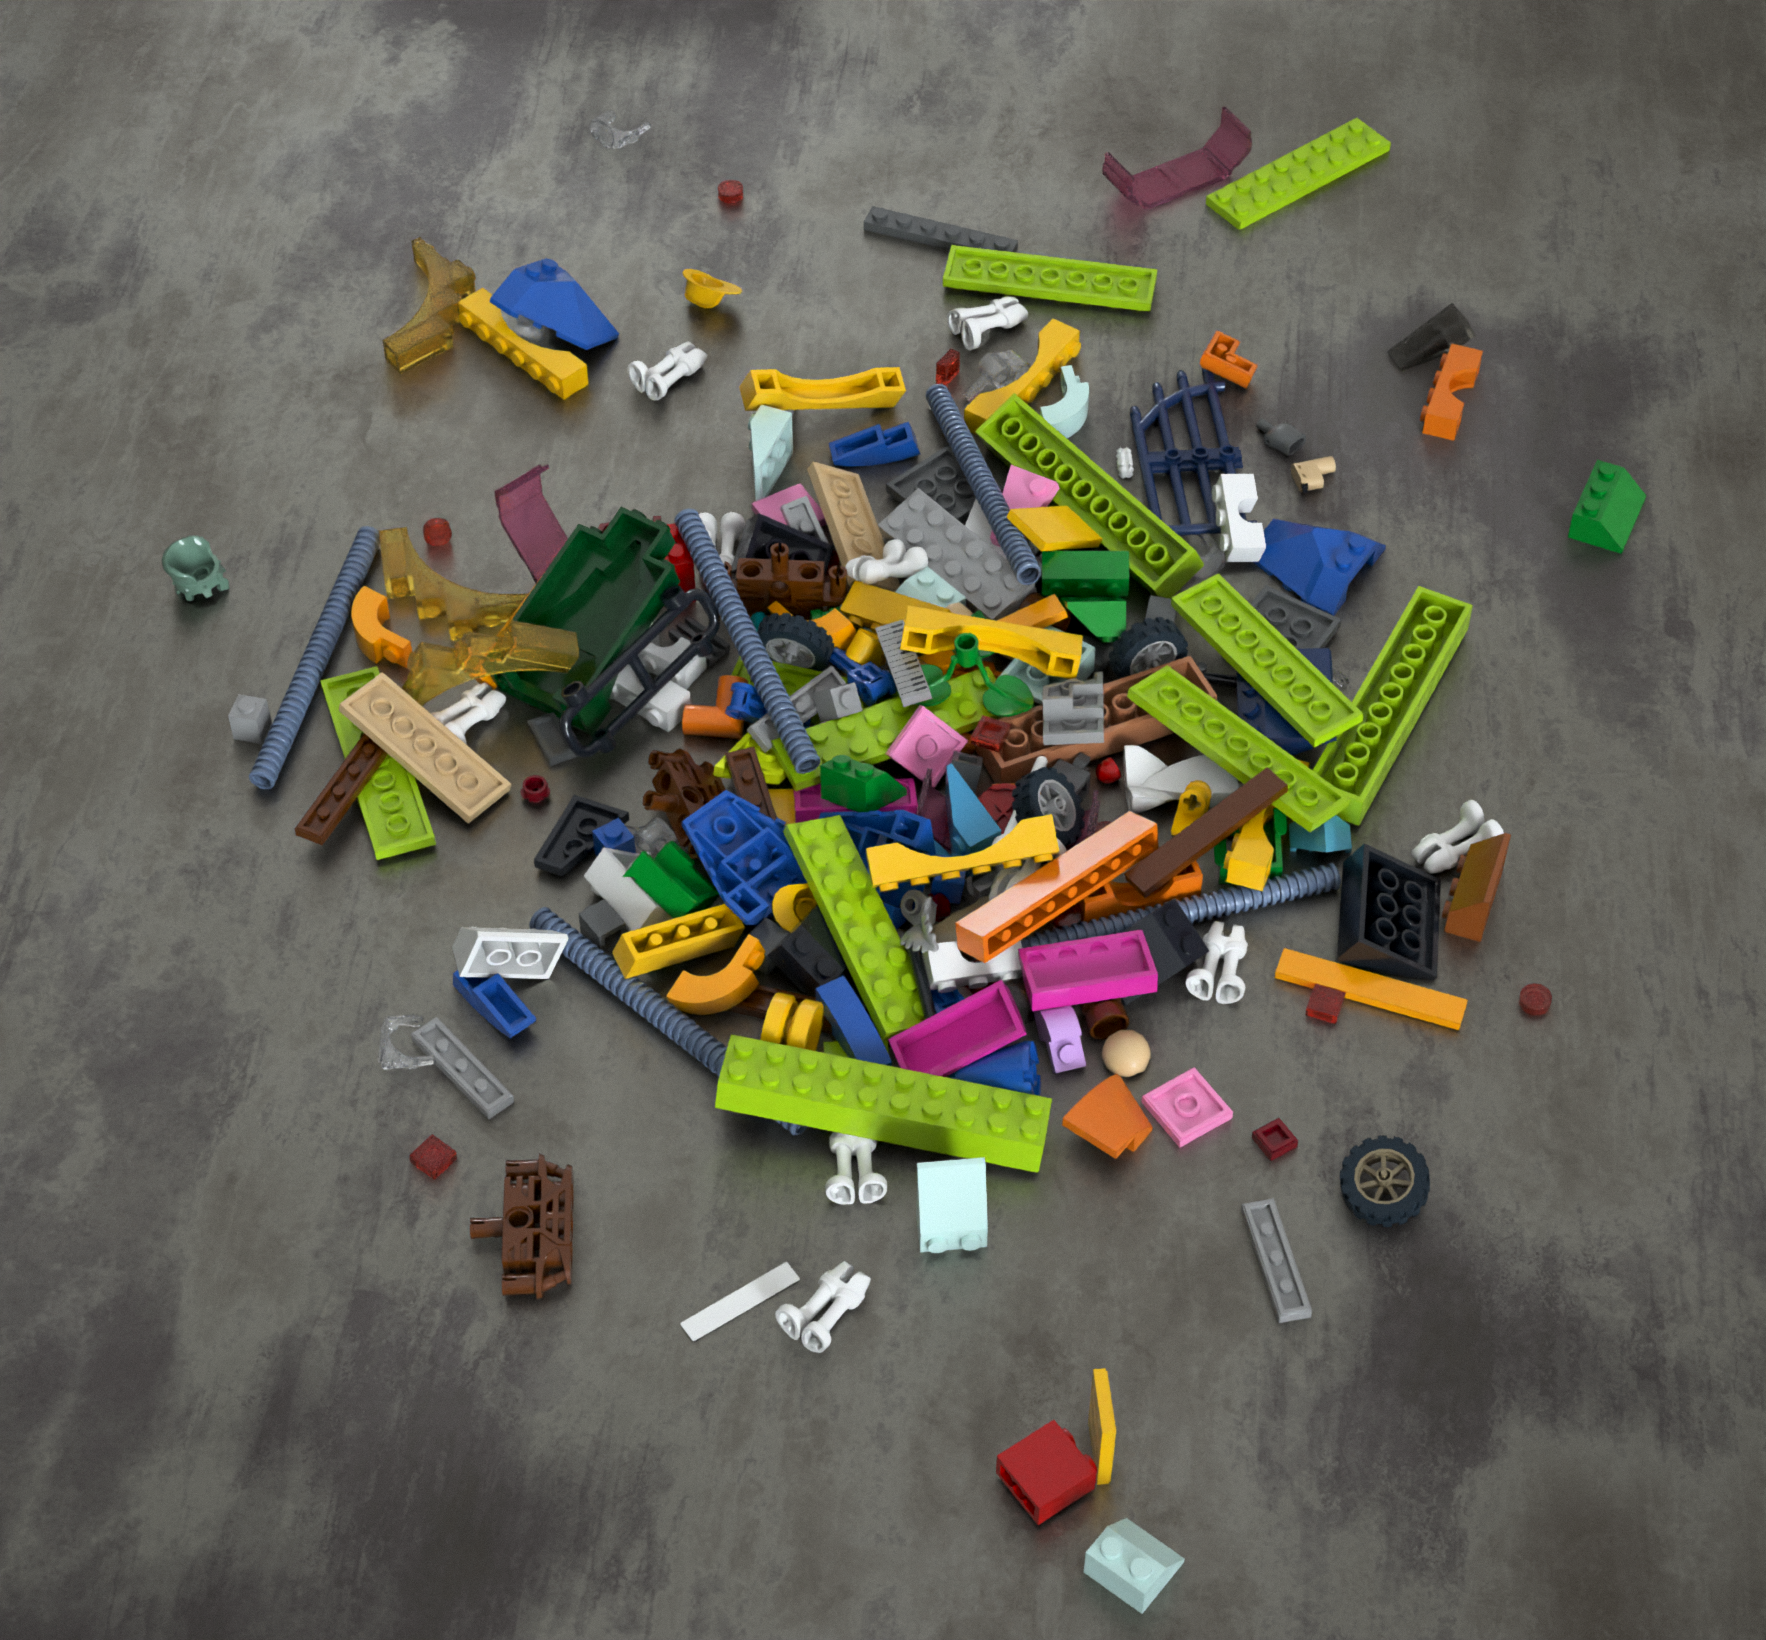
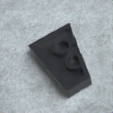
M573 795L534 858L535 868L564 876L594 850L593 830L617 818L625 824L630 820L629 812Z

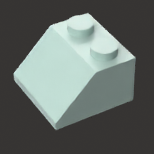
M1125 1518L1107 1526L1086 1551L1084 1573L1143 1614L1181 1567L1185 1559L1135 1523Z

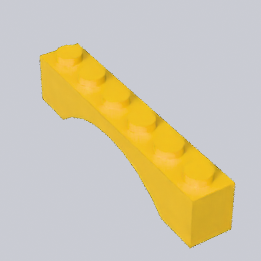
M483 287L458 302L459 320L465 328L475 332L481 340L488 342L498 353L504 354L517 367H521L533 379L544 384L550 392L556 393L565 400L588 385L587 364L569 351L543 348L519 337L504 321L501 309L489 302L492 294Z
M1052 319L1038 333V355L1030 369L1018 380L1005 387L978 394L964 409V421L970 432L977 435L975 431L1014 393L1026 404L1032 403L1038 392L1043 387L1046 388L1051 379L1058 372H1061V366H1065L1072 357L1078 355L1081 348V343L1079 342L1080 330Z
M900 367L873 368L846 377L822 380L794 378L782 374L776 369L750 370L739 386L745 411H758L761 404L780 410L892 408L906 392Z
M907 606L900 650L923 654L955 650V638L962 633H971L978 639L979 650L1000 653L1022 660L1046 675L1067 679L1077 677L1082 653V635Z
M1299 760L1309 768L1310 762ZM1272 804L1239 828V833H1235L1231 851H1227L1223 868L1228 869L1226 882L1263 891L1270 874L1274 848L1267 840L1263 829L1265 824L1272 818L1273 808H1275Z
M1050 814L1023 819L996 844L965 856H930L910 850L899 843L866 848V857L872 888L879 887L880 892L899 889L898 883L910 881L911 886H919L930 883V877L941 876L942 881L960 878V872L972 870L973 875L991 872L990 866L1003 864L1004 869H1011L1022 866L1021 861L1034 859L1035 864L1052 861V855L1059 852L1053 816Z

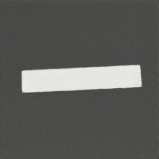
M785 1262L681 1322L680 1325L691 1340L696 1341L796 1283L800 1278L788 1262Z

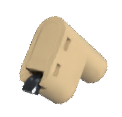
M1332 456L1291 464L1292 477L1299 491L1303 493L1323 488L1324 480L1322 475L1333 473L1336 470L1335 460Z

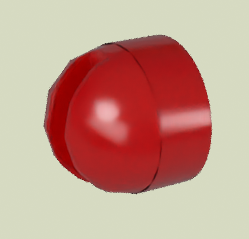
M1109 757L1097 765L1096 777L1103 783L1110 784L1121 778V772L1114 760Z

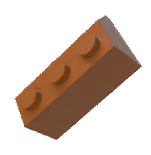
M1503 833L1470 844L1467 856H1460L1456 872L1461 875L1460 878H1453L1449 895L1454 897L1452 901L1446 900L1441 918L1447 919L1444 932L1481 942L1502 876L1511 834Z

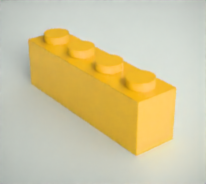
M856 580L840 608V611L855 628L867 627L875 633V628L899 620L905 622L908 605L952 613L947 608Z
M725 904L623 933L612 954L624 978L628 979L734 947L745 927L741 919Z

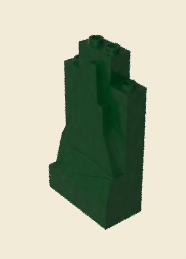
M620 507L604 532L594 526L588 528L578 524L482 662L499 690L547 714L553 712L560 720L561 714L568 707L561 695L562 690L568 684L575 681H581L584 687L587 688L650 627L664 606L660 599L661 594L666 589L680 583V579L675 572V566L665 559L676 543L670 533V527L660 520L654 522L648 519L642 512L636 509L630 511L623 507ZM618 675L572 719L571 726L593 736L612 709L608 700Z

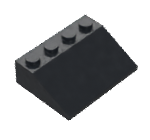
M1364 843L1343 862L1337 960L1372 973L1426 980L1436 979L1441 879Z

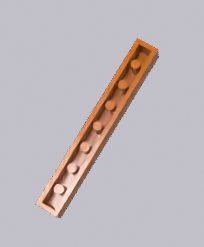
M1131 811L1122 815L956 922L958 949L983 963L988 962L1159 848L1157 823Z

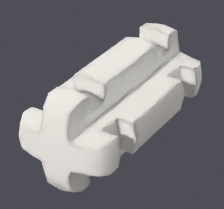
M1120 447L1116 455L1118 459V475L1122 479L1125 477L1131 478L1134 470L1132 467L1131 450L1128 447L1124 449Z

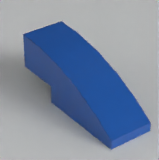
M909 421L884 431L880 424L829 443L835 466L880 465L920 455L917 439Z
M458 970L453 973V986L481 1016L509 1038H512L536 1022V1017L498 973L491 978L460 977Z
M841 976L815 988L816 1001L822 1002L824 1016L832 1026V1035L847 1056L852 1059L892 1066L889 1054L873 1022L845 977Z

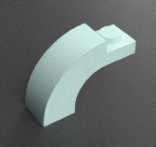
M1072 365L1061 366L1060 388L1063 399L1053 405L1040 407V416L1066 438L1071 437L1080 430L1088 413L1089 385L1088 382L1080 383V378L1075 376Z

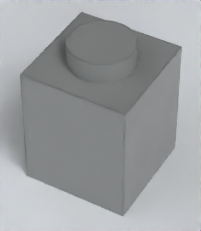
M855 682L813 693L820 722L838 719L863 711Z
M238 694L228 715L233 739L262 744L272 723L267 699Z

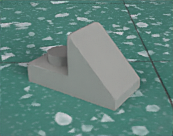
M807 496L781 506L780 510L788 526L828 543Z

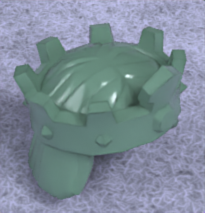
M189 535L186 538L183 537L171 543L164 551L162 556L163 569L172 578L176 594L183 593L186 600L193 601L194 595L202 593L206 598L213 596L211 589L217 586L219 591L229 589V581L223 577V573L226 572L225 568L221 565V561L218 560L216 555L212 553L209 541L202 536Z

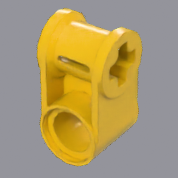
M859 628L845 652L846 656L861 665L871 661L879 668L888 667L877 634Z
M1195 780L1186 786L1185 791L1179 798L1171 835H1177L1208 812L1212 791L1207 783Z

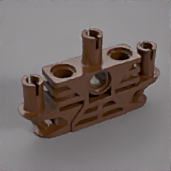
M779 543L771 546V559L739 558L736 579H732L731 564L726 561L724 563V567L750 617L757 612H763L766 616L770 617L771 613L767 607L777 601L794 617L799 615L804 617V620H810V610L819 609L825 612L831 607L840 608V605L843 604L851 589L847 585V569L840 566V574H837V566L831 567L829 569L830 582H825L823 561L789 560V548L784 543L781 544L782 552H779Z
M677 749L674 753L653 750L649 755L648 764L651 765V769L659 770L652 780L656 791L649 790L644 794L643 806H645L646 810L666 812L680 846H688V854H691L690 858L700 859L681 825L682 821L726 789L721 778L713 775L714 766L711 763L704 761L699 766L695 764L691 755L682 749Z
M540 1153L538 1160H506L503 1217L470 1218L471 1239L502 1237L503 1296L536 1294L538 1300L544 1296L545 1291L555 1287L564 1280H566L567 1286L572 1284L573 1167L567 1164L566 1168L562 1169L557 1164L546 1161L545 1155ZM547 1175L551 1177H558L562 1180L551 1182L548 1179ZM541 1194V1201H537V1195ZM535 1223H540V1228H535ZM536 1250H540L539 1257H536ZM551 1269H562L560 1272L548 1275ZM511 1270H516V1274H511Z

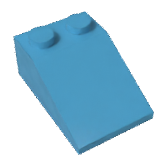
M953 764L947 765L945 802L951 856H965L990 847L993 840L1001 835V829ZM972 870L965 872L967 877L974 876Z

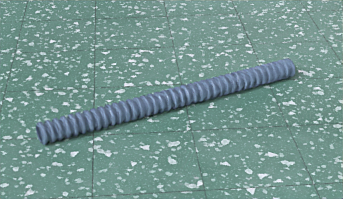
M943 384L932 385L926 391V400L971 486L1019 583L1023 585L1035 583L1041 576V568L1024 535L1008 520L1007 515L1010 508L958 410L949 389Z
M695 509L682 510L676 515L674 522L687 546V550L690 552V556L709 591V595L712 597V601L731 636L738 654L741 656V660L754 683V687L757 689L761 701L764 703V707L774 724V728L777 730L781 742L784 744V748L796 772L800 774L809 773L819 766L820 757L817 755V751L813 747V743L799 715L796 713V709L773 666L769 654L766 652V648L763 646L759 634L756 632V628L746 608L743 606V602L715 549V545L705 525L702 523V519L699 517V513Z
M363 526L359 528L323 608L324 610L291 680L292 682L285 693L286 695L283 698L280 709L277 711L274 722L270 727L271 729L252 767L249 780L259 788L271 789L274 787L318 687L317 685L323 676L329 658L352 609L353 601L360 591L368 569L379 548L382 535L373 527Z
M1328 863L1326 867L1320 865L1317 869L1315 867L1309 868L1308 871L1303 869L1299 874L1294 871L1290 876L1283 874L1281 878L1279 876H1274L1272 880L1268 878L1263 891L1237 885L1236 888L1228 887L1227 891L1222 888L1218 890V893L1210 891L1209 895L1201 893L1200 897L1192 895L1190 899L1184 897L1181 901L1176 900L1193 924L1194 920L1200 923L1203 921V918L1211 920L1212 916L1220 918L1222 914L1229 916L1231 912L1234 914H1238L1240 910L1246 912L1249 910V907L1254 910L1258 908V905L1263 908L1267 906V903L1275 905L1276 901L1284 903L1285 899L1293 901L1294 897L1301 899L1304 895L1307 897L1313 893L1318 895L1322 890L1323 892H1329L1331 888L1338 890L1341 878L1337 867L1333 863ZM1155 904L1154 908L1146 906L1145 910L1137 908L1135 912L1128 910L1126 914L1120 912L1116 917L1111 914L1108 916V919L1100 917L1099 921L1090 919L1089 923L1081 921L1080 925L1077 923H1073L1071 927L1064 925L1061 930L1056 927L1053 928L1052 932L1049 930H1044L1043 934L1035 932L1034 936L1029 934L1021 939L1022 948L1121 933L1161 907V904Z
M543 907L533 914L529 923L530 929L553 930L567 934L568 941L562 951L566 958H570L571 962L577 964L585 973L590 974L599 984L604 985L607 990H610L613 995L618 996L621 1001H625L626 1005L632 1007L635 1012H639L640 1016L646 1018L649 1023H653L654 1027L660 1029L663 1034H667L668 1038L674 1040L677 1045H681L682 1049L688 1051L691 1056H695L696 1060L702 1062L705 1067H709L718 1077L720 1076L727 1047L722 1042L711 1036L708 1031L703 1030L700 1025H696L694 1020L689 1019L686 1014H682L681 1010L675 1008L672 1003H668L667 999L662 998L651 987H647V984L640 981L637 976L625 979L616 960H613L605 951L599 949L596 944H592L591 940L585 938L575 928H572L569 923L558 917L551 909ZM775 1120L794 1136L801 1134L808 1127Z

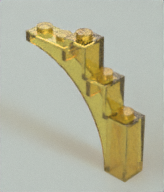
M421 237L411 242L414 261L423 270L429 281L427 295L413 318L394 334L382 340L385 360L400 374L454 347L452 339L454 331L452 326L460 322L458 302L476 292L474 283L476 276L472 268L464 265L459 259L450 263L446 257L443 258L436 252L433 245L426 243Z
M407 527L378 530L387 599L415 595L419 619L447 616L451 640L479 637L478 628L505 625L529 594L488 593L458 585L436 573L419 557L410 541Z
M511 620L504 631L499 633L498 637L466 631L453 647L420 642L415 651L411 652L408 657L407 667L411 671L408 674L407 680L400 688L421 706H424L431 699L452 687L488 675L530 670L568 673L580 657L576 632Z

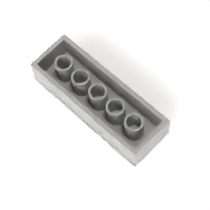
M919 488L878 524L885 543L890 540L899 539L904 543L906 552L912 547L923 548L928 557V567L966 597V607L972 613L980 610L986 619L997 621L1018 611L1025 598L1031 593L1037 592L1034 583L1030 585L1019 583L1010 564L1003 556Z

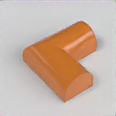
M1216 330L1200 359L1201 367L1247 389L1258 365L1236 355L1235 352L1240 342Z
M733 675L720 676L715 706L685 704L682 718L683 734L742 739L744 721L729 717L725 711L727 706H730L733 694L730 690L731 685L736 682L748 684V680Z

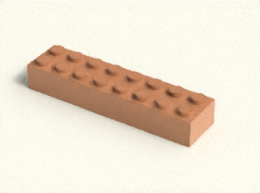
M1187 656L1103 684L1104 743L1043 745V706L1039 705L1024 713L1003 717L976 726L975 750L980 757H983V764L995 784L1016 783L1022 776L1031 772L1039 756L1046 757L1048 760L1046 767L1052 768L1059 759L1073 764L1080 752L1091 757L1090 761L1122 751L1126 745L1137 746L1173 734L1172 730L1127 698L1130 687L1166 665L1216 701L1217 694L1192 657Z

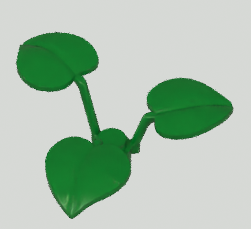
M980 610L971 615L972 617L986 619ZM962 633L955 638V650H952L955 655L951 656L950 666L944 676L942 670L937 666L930 664L921 665L932 698L914 705L928 707L944 702L951 695V686L946 681L951 678L954 668L958 663L964 668L973 667L975 664L978 666L986 686L990 688L985 691L982 697L984 707L989 713L998 717H1010L1029 711L1034 706L1032 692L1021 679L1012 675H1001L994 684L990 681L982 663V658L988 657L994 652L979 650L978 639L971 633Z

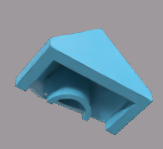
M1337 815L1312 832H1308L1295 821L1289 824L1290 851H1296L1297 848L1308 850V852L1318 851L1325 853L1345 850V853H1351L1352 851L1350 825Z

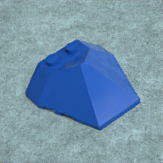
M545 258L515 268L491 296L489 301L514 318L518 319L519 315L533 320L534 327L541 329L542 325L557 331V337L585 350L617 339L619 336V332L576 280L551 259Z
M1273 519L1263 531L1266 549L1259 562L1253 563L1269 576H1276L1283 582L1282 587L1287 591L1293 590L1301 597L1302 602L1334 616L1346 601L1349 583L1365 563L1371 566L1374 565L1386 549V545L1352 531Z
M725 790L683 820L681 825L724 904L746 925H759L765 917L770 919L774 916L772 913V900L780 888L787 885L804 884L807 881L783 833L786 822L778 817L774 820L759 812V807Z
M905 810L820 813L819 819L841 816L868 873L866 848L899 843L910 850L936 856L931 820ZM910 881L898 883L899 889L880 892V888L876 887L895 929H898L907 921L900 908L902 897L910 890H920L923 892L925 884L911 886ZM915 901L912 904L913 910L915 909Z

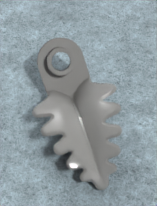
M910 890L902 897L900 908L903 916L914 926L902 936L900 945L906 943V949L913 945V951H918L921 948L922 953H926L929 950L936 952L939 950V946L936 942V935L934 933L931 934L933 929L932 924L935 923L937 904L932 900L931 896L928 897L924 892ZM913 901H915V909H914V910H913V908H912Z

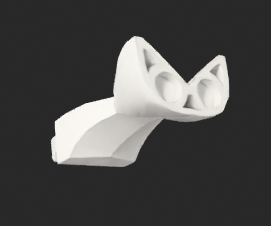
M1135 745L1124 746L1123 775L1127 806L1129 811L1136 814L1173 800H1179L1186 786L1195 780H1201L1210 786L1212 797L1209 807L1211 808L1244 785L1243 783H1238L1237 778L1206 755L1195 756L1167 766L1144 748Z

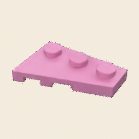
M1010 465L1002 495L1010 509L1048 507L1060 488L1056 481ZM992 530L990 536L992 544L1001 547Z

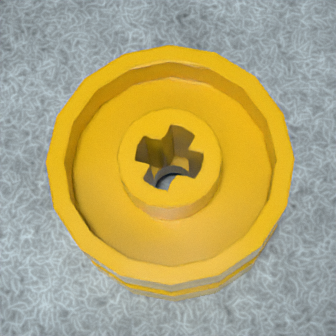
M781 992L776 993L767 1010L760 1040L816 1051L823 1025L824 1006L822 1002L805 999L798 1006L793 995Z

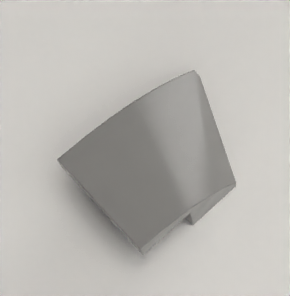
M1103 672L1094 673V678L1086 681L1073 678L1062 683L1043 686V745L1104 743Z

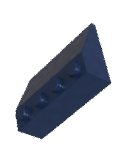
M1329 648L1297 649L1333 684L1332 655ZM1236 671L1238 717L1292 756L1313 749L1314 747ZM1335 736L1319 746L1336 741L1337 737Z

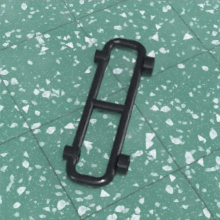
M678 585L666 589L661 594L660 599L667 610L587 688L584 687L581 681H575L568 684L562 690L561 695L568 707L561 714L559 730L568 747L576 756L586 758L593 756L599 750L601 753L612 751L616 747V742L613 739L615 734L696 655L698 657H705L713 651L710 641L719 630L720 615L712 599L704 590L696 588L684 593ZM694 600H698L709 618L708 627L702 633L694 635L690 639V645L662 673L652 680L638 654ZM629 664L644 690L606 728L596 731L592 736L593 740L588 745L583 746L571 728L572 719Z

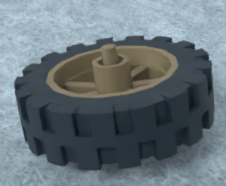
M1380 1135L1378 1139L1374 1140L1370 1137L1363 1140V1144L1359 1147L1355 1145L1350 1150V1155L1348 1157L1345 1156L1342 1162L1343 1168L1340 1170L1341 1192L1348 1209L1351 1208L1358 1219L1364 1218L1368 1224L1376 1226V1223L1383 1224V1227H1392L1394 1223L1401 1225L1408 1222L1407 1218L1411 1216L1413 1218L1420 1213L1421 1206H1425L1427 1203L1428 1192H1430L1429 1169L1422 1153L1419 1154L1416 1147L1410 1142L1406 1144L1402 1138L1394 1136V1139L1387 1138V1135ZM1386 1161L1394 1162L1398 1166L1391 1171L1387 1168ZM1381 1162V1168L1377 1171L1369 1167L1372 1164ZM1403 1170H1406L1410 1181L1394 1178ZM1363 1172L1376 1179L1360 1184ZM1394 1186L1408 1189L1398 1197L1394 1191ZM1376 1187L1378 1189L1374 1199L1367 1196L1364 1192ZM1382 1195H1390L1392 1198L1390 1201H1380Z

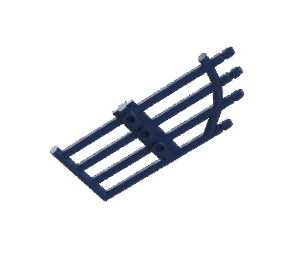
M1202 368L1204 384L1189 387L1186 373L1183 370H1179L1176 376L1179 391L1164 398L1161 384L1155 382L1152 385L1155 405L1143 418H1141V413L1137 406H1132L1129 412L1148 508L1162 520L1153 473H1166L1170 475L1180 525L1167 526L1179 536L1221 534L1220 526L1216 525L1217 510L1215 502L1212 500V487L1208 470H1221L1225 474H1236L1235 469L1243 468L1241 450H1239V447L1229 444L1218 392L1225 391V381H1215L1214 374ZM1207 394L1219 448L1207 449L1202 446L1192 397ZM1181 401L1192 447L1191 450L1175 448L1167 409ZM1158 418L1165 451L1148 452L1144 432ZM1193 471L1197 473L1208 523L1191 524L1180 472ZM1239 513V515H1240L1245 521H1247L1246 514H1245V513ZM1249 520L1247 522L1257 523V520Z

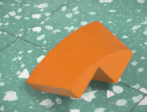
M1118 1074L1110 1076L1089 1091L1063 1117L1062 1126L1115 1159L1125 1148L1134 1152L1153 1129L1151 1123Z

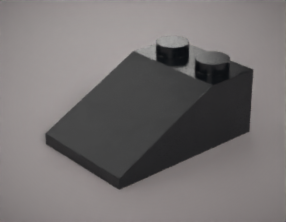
M760 513L746 520L731 573L736 574L739 558L771 559V546L779 543V552H782L781 544L784 543L789 548V560L823 561L826 575L834 549L833 545Z
M1175 898L1123 931L1143 930L1158 972V985L1209 952L1207 946ZM1143 994L1122 997L1121 1003L1126 1006Z
M817 904L767 955L805 995L816 997L815 988L837 979L847 968Z

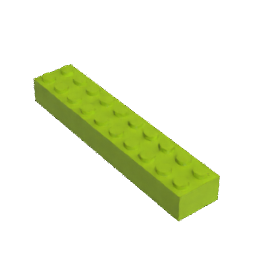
M1015 393L975 431L984 446L1009 468L1010 465L1056 481L1060 489L1050 502V505L1068 506L1103 539L1099 545L1102 551H1129V575L1153 596L1172 598L1204 566V563L1192 546Z
M1418 586L1352 701L1363 713V722L1337 735L1336 741L1328 743L1312 770L1350 798L1348 807L1336 814L1342 820L1357 826L1360 825L1469 627L1473 605Z
M731 1034L718 1079L715 1108L967 1159L985 1157V1162L1038 1173L1045 1144L1052 1098Z

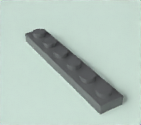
M872 206L864 220V230L947 250L951 249V245L1015 253L1018 249V240L875 206Z

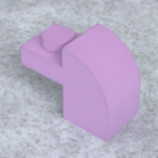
M1072 1006L1033 1011L1039 1039L1046 1042L1053 1073L1086 1066L1080 1040L1082 1032Z

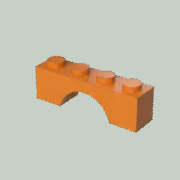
M1451 344L1448 354L1443 353L1439 369H1442V371H1436L1433 381L1435 388H1430L1426 403L1429 406L1424 405L1421 412L1420 421L1424 422L1422 433L1455 440L1461 424L1464 403L1458 400L1452 393L1460 389L1474 387L1480 370L1482 350Z
M1194 861L1146 898L1128 882L1118 883L1110 881L1074 906L1080 920L1089 923L1090 919H1096V921H1099L1100 917L1108 919V916L1111 914L1116 917L1118 913L1123 912L1126 914L1128 910L1133 912L1137 908L1145 910L1146 906L1154 908V905L1158 903L1162 906L1164 902H1169L1174 898L1181 901L1184 897L1190 899L1192 895L1200 897L1203 874L1197 861Z

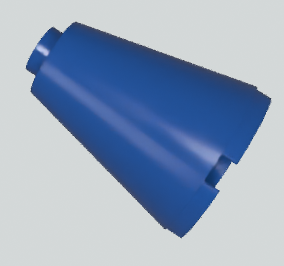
M1023 1041L998 1049L950 1074L952 1079L1037 1096L1041 1095V1076L1037 1075L1036 1064H1039V1058L1034 1041Z

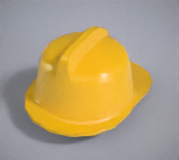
M684 269L682 272L683 276L687 279L685 298L699 307L705 309L713 308L720 303L725 294H740L742 292V289L737 285L716 279L704 272L695 269Z
M807 883L787 885L775 893L772 900V913L781 928L790 932L817 902Z

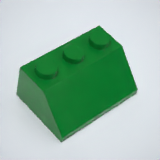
M1601 460L1596 461L1573 512L1568 538L1620 554L1623 553L1646 499V494L1624 467Z
M1043 551L1042 595L1051 596L1055 594L1056 597L1129 596V551Z
M1059 597L1063 607L1101 642H1115L1119 640L1122 632L1126 630V601L1119 597Z

